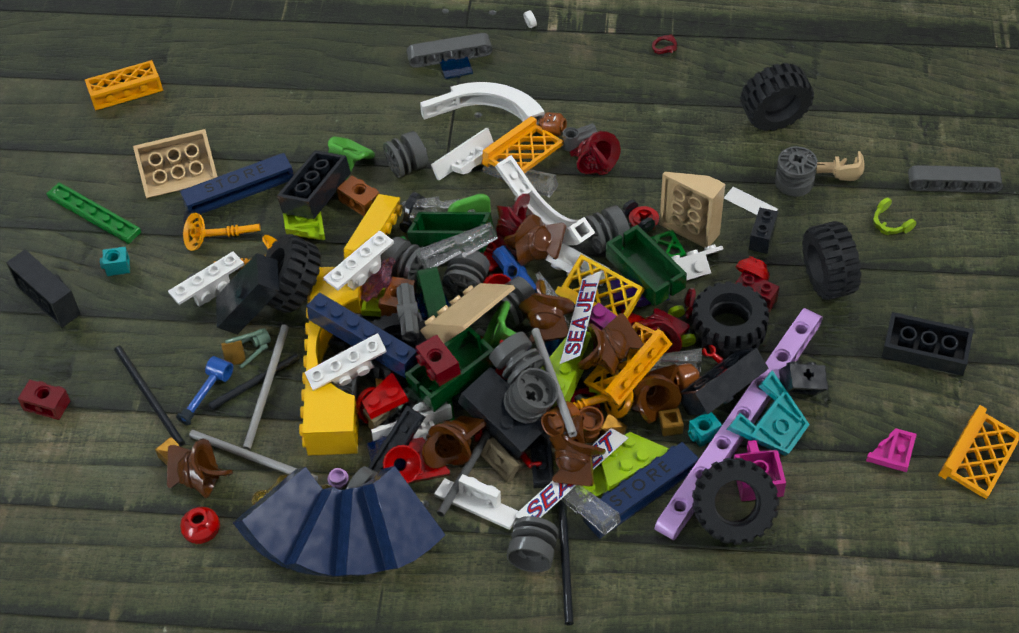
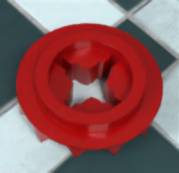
M637 207L629 214V223H631L632 227L639 225L641 218H652L655 221V226L659 223V214L651 207Z

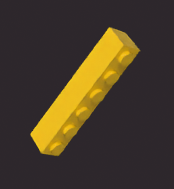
M378 194L346 244L344 260L378 231L383 232L385 235L391 233L392 226L396 224L398 216L402 214L403 207L400 205V197Z

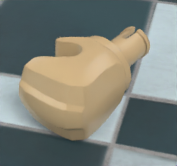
M858 151L854 163L846 165V158L840 162L839 156H835L833 162H817L816 174L833 173L835 178L839 180L856 181L865 169L863 155Z

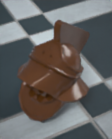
M535 214L528 215L516 233L504 237L503 241L509 248L516 250L517 259L521 266L533 260L545 259L548 254L556 260L559 256L566 225L563 222L543 225L541 217Z
M538 280L536 282L537 293H533L531 297L521 302L518 308L527 315V319L531 323L530 325H532L531 327L540 330L544 342L565 339L569 329L564 316L574 311V302L565 297L546 295L544 281ZM531 334L529 340L534 344L535 340Z
M623 313L616 316L602 330L592 323L588 324V329L596 348L590 355L581 360L577 367L585 370L592 366L600 365L611 375L615 376L618 364L622 362L623 358H626L625 356L630 349L639 350L644 345Z
M673 364L649 371L633 391L631 410L641 413L644 420L652 423L659 417V411L677 408L681 402L682 395L679 386L673 381L679 367Z
M574 415L571 418L577 431L575 437H569L566 431L565 434L549 438L556 450L554 452L555 460L560 469L552 477V481L561 484L590 487L594 484L592 459L605 454L606 450L585 444L583 419L581 415Z
M460 416L457 420L443 421L441 424L431 426L426 435L427 441L422 449L424 463L430 468H441L447 464L463 465L471 459L470 437L486 425L485 420Z
M204 438L196 441L192 450L176 445L168 446V488H173L178 483L186 485V487L196 489L203 497L208 498L213 491L216 480L220 476L226 477L228 475L229 477L233 474V470L218 468L212 446Z

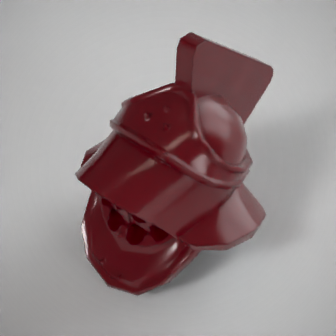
M598 131L592 133L577 148L570 151V155L578 157L576 164L577 169L581 173L605 175L611 171L619 159L621 152L620 142L614 134L607 131Z
M528 193L521 194L512 207L497 206L499 216L496 226L497 235L490 240L497 248L505 245L515 257H517L516 250L509 248L503 239L506 236L515 234L519 226L526 219V211L530 201Z
M654 308L651 316L637 322L655 331L657 329L663 331L671 341L672 345L661 357L663 359L677 356L682 348L680 336L686 333L690 327L688 323L658 308ZM638 330L636 332L637 335H641V331Z

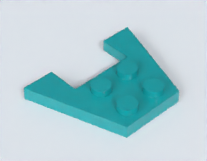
M772 370L758 387L774 401L758 423L754 425L744 415L739 413L726 430L748 440H756L757 444L771 450H777L779 454L786 456L810 424Z

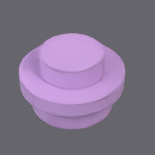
M335 468L331 470L327 480L331 487L340 489L347 485L349 477L343 469Z

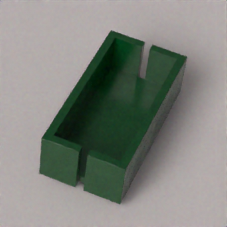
M418 212L407 235L412 245L417 244L419 247L426 248L429 252L444 253L453 252L460 248H468L484 253L489 244L488 241L491 240L495 231L491 212Z
M638 225L625 231L623 237L619 235L606 243V258L625 278L645 288L642 295L654 307L669 299V294L674 296L686 288L687 273Z
M470 326L444 343L458 361L461 371L460 375L439 386L435 380L431 381L426 373L427 369L425 366L421 367L419 363L405 373L408 387L419 398H422V401L433 412L472 384L490 367H494V364L489 359L494 349L484 339L481 340V337Z

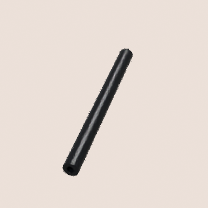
M295 353L279 362L275 374L299 361L298 355ZM267 370L208 403L211 410L216 409L264 381Z

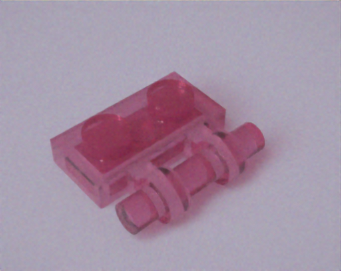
M393 257L383 260L380 270L367 279L368 281L364 284L361 299L368 302L373 297L378 296L384 287L390 285L392 281V267L395 264Z

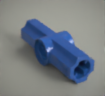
M505 245L497 248L493 252L492 257L503 270V274L510 279L517 276L524 278L537 293L536 284L527 274L526 268L519 264ZM517 268V274L514 276V270Z

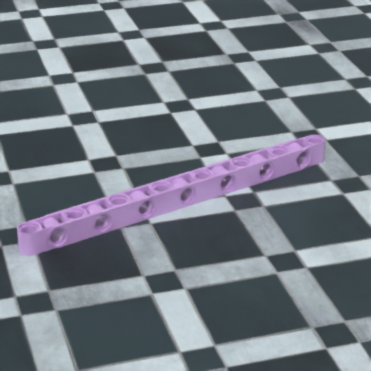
M806 308L802 309L766 361L769 369L752 381L658 518L654 530L672 540L678 537L695 512L692 505V493L696 488L695 482L697 478H701L704 469L708 470L712 467V463L716 461L718 463L722 462L725 458L731 459L744 440V437L726 430L739 413L744 415L753 424L756 422L771 400V397L763 390H760L758 386L772 370L780 380L779 369L786 366L788 362L798 360L818 330L823 319L822 316Z

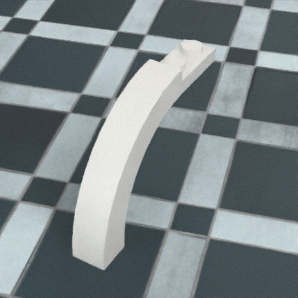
M490 82L459 84L452 86L450 93L420 102L421 115L424 120L472 105L502 108L513 113L522 121L532 116L537 119V125H539L540 118H543L545 114L542 107L524 92L507 85Z
M512 155L495 166L516 196L515 201L521 194L528 193L530 195L526 211L527 216L535 214L541 217L543 225L561 222L566 225L563 238L564 244L578 245L595 233L585 217L573 220L555 211L539 195Z

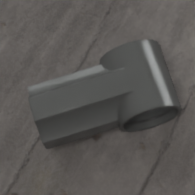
M592 123L578 129L573 127L564 129L563 149L570 152L577 148L582 141L589 138L592 133L597 132L596 126Z

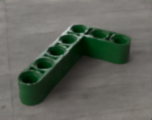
M437 266L417 270L416 273L418 294L423 297L428 318L432 315L436 318L438 316L437 311L447 305Z

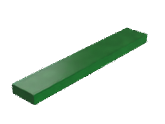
M60 182L46 193L49 199L127 244H130L141 233V229L138 226Z

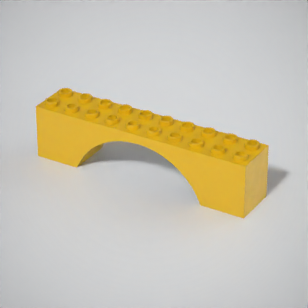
M319 267L320 272L316 278V284L313 286L311 294L307 296L308 303L320 292L353 313L361 314L363 285L358 286L353 291L348 287L347 283L341 289L336 290L323 279L335 267ZM310 320L309 323L305 324L308 339L304 340L307 355L303 357V364L306 371L322 363L324 354L329 347L328 342L332 336L330 332ZM303 372L302 381L305 384V389L301 390V398L304 401V406L300 407V416L303 419V424L299 425V434L302 436V446L306 448L308 456L358 454L359 417L356 413L355 396L338 389L331 382L313 391L305 372Z

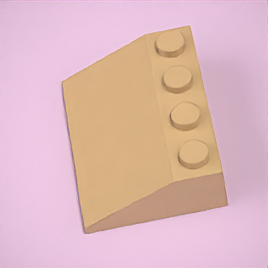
M205 129L133 146L146 199L181 191L218 177Z
M664 172L662 174L659 225L668 230H673L674 233L704 248L712 245L720 235L725 184L705 175Z
M480 283L475 287L470 285L462 291L464 296H456L450 301V307L445 305L437 311L438 316L436 318L434 315L424 322L426 326L420 332L427 340L437 334L442 342L446 343L468 328L512 292L515 287L514 285Z

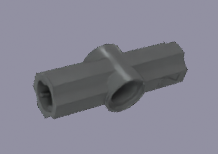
M402 283L399 287H396L398 320L401 324L402 340L413 342L420 338L417 302H415L413 285Z

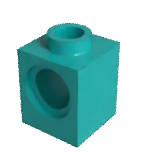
M126 247L103 250L100 266L101 269H105L107 276L130 273V258Z
M712 412L700 415L689 421L688 435L693 442L702 447L712 441L722 424Z

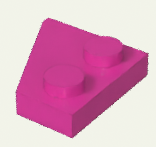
M895 428L888 438L881 441L878 447L868 454L866 461L907 472L916 434Z

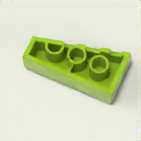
M587 331L580 356L560 364L567 337L550 356L565 401H571L584 371L579 369L577 364L590 355L594 348L591 334ZM557 401L551 406L552 408L558 405Z

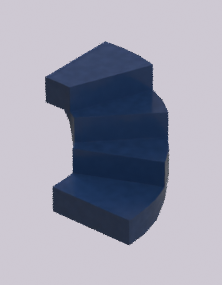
M395 466L384 468L369 482L346 490H339L335 487L323 489L306 467L295 469L233 522L245 540L262 556L282 567L300 573L327 577L361 576L398 569L418 559L445 536V533Z

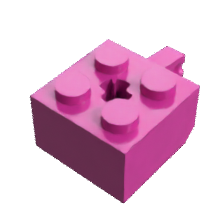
M756 440L748 441V453L734 454V459L742 458L746 461L749 460L761 467L772 478V482L778 490L777 497H784L786 480L778 451H759ZM737 481L741 501L756 500L753 489L747 483Z

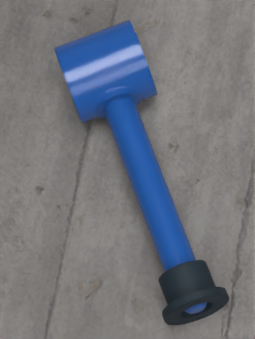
M212 356L209 359L205 368V373L209 375L208 379L189 406L176 415V418L185 425L191 424L194 411L216 380L223 382L229 380L233 372V364L216 356Z

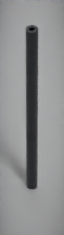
M116 346L114 351L171 437L182 447L185 441L123 348Z
M565 495L558 502L564 621L565 625L571 626L574 624Z

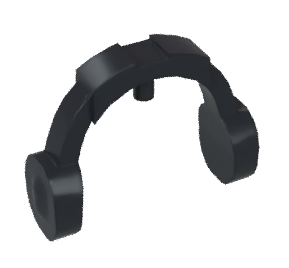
M416 192L411 193L404 206V216L399 226L405 233L408 232L412 225L410 213L414 204L420 209H425L428 205L427 199Z
M635 200L626 202L622 210L624 215H629L633 209L638 207V203ZM646 218L638 226L646 233L655 227V221L652 218Z

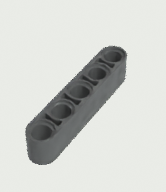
M479 33L413 44L407 48L406 52L410 66L417 68L488 56L492 53L493 49L489 35Z
M912 166L908 170L909 186L912 190L993 193L1003 188L1001 171L995 167Z

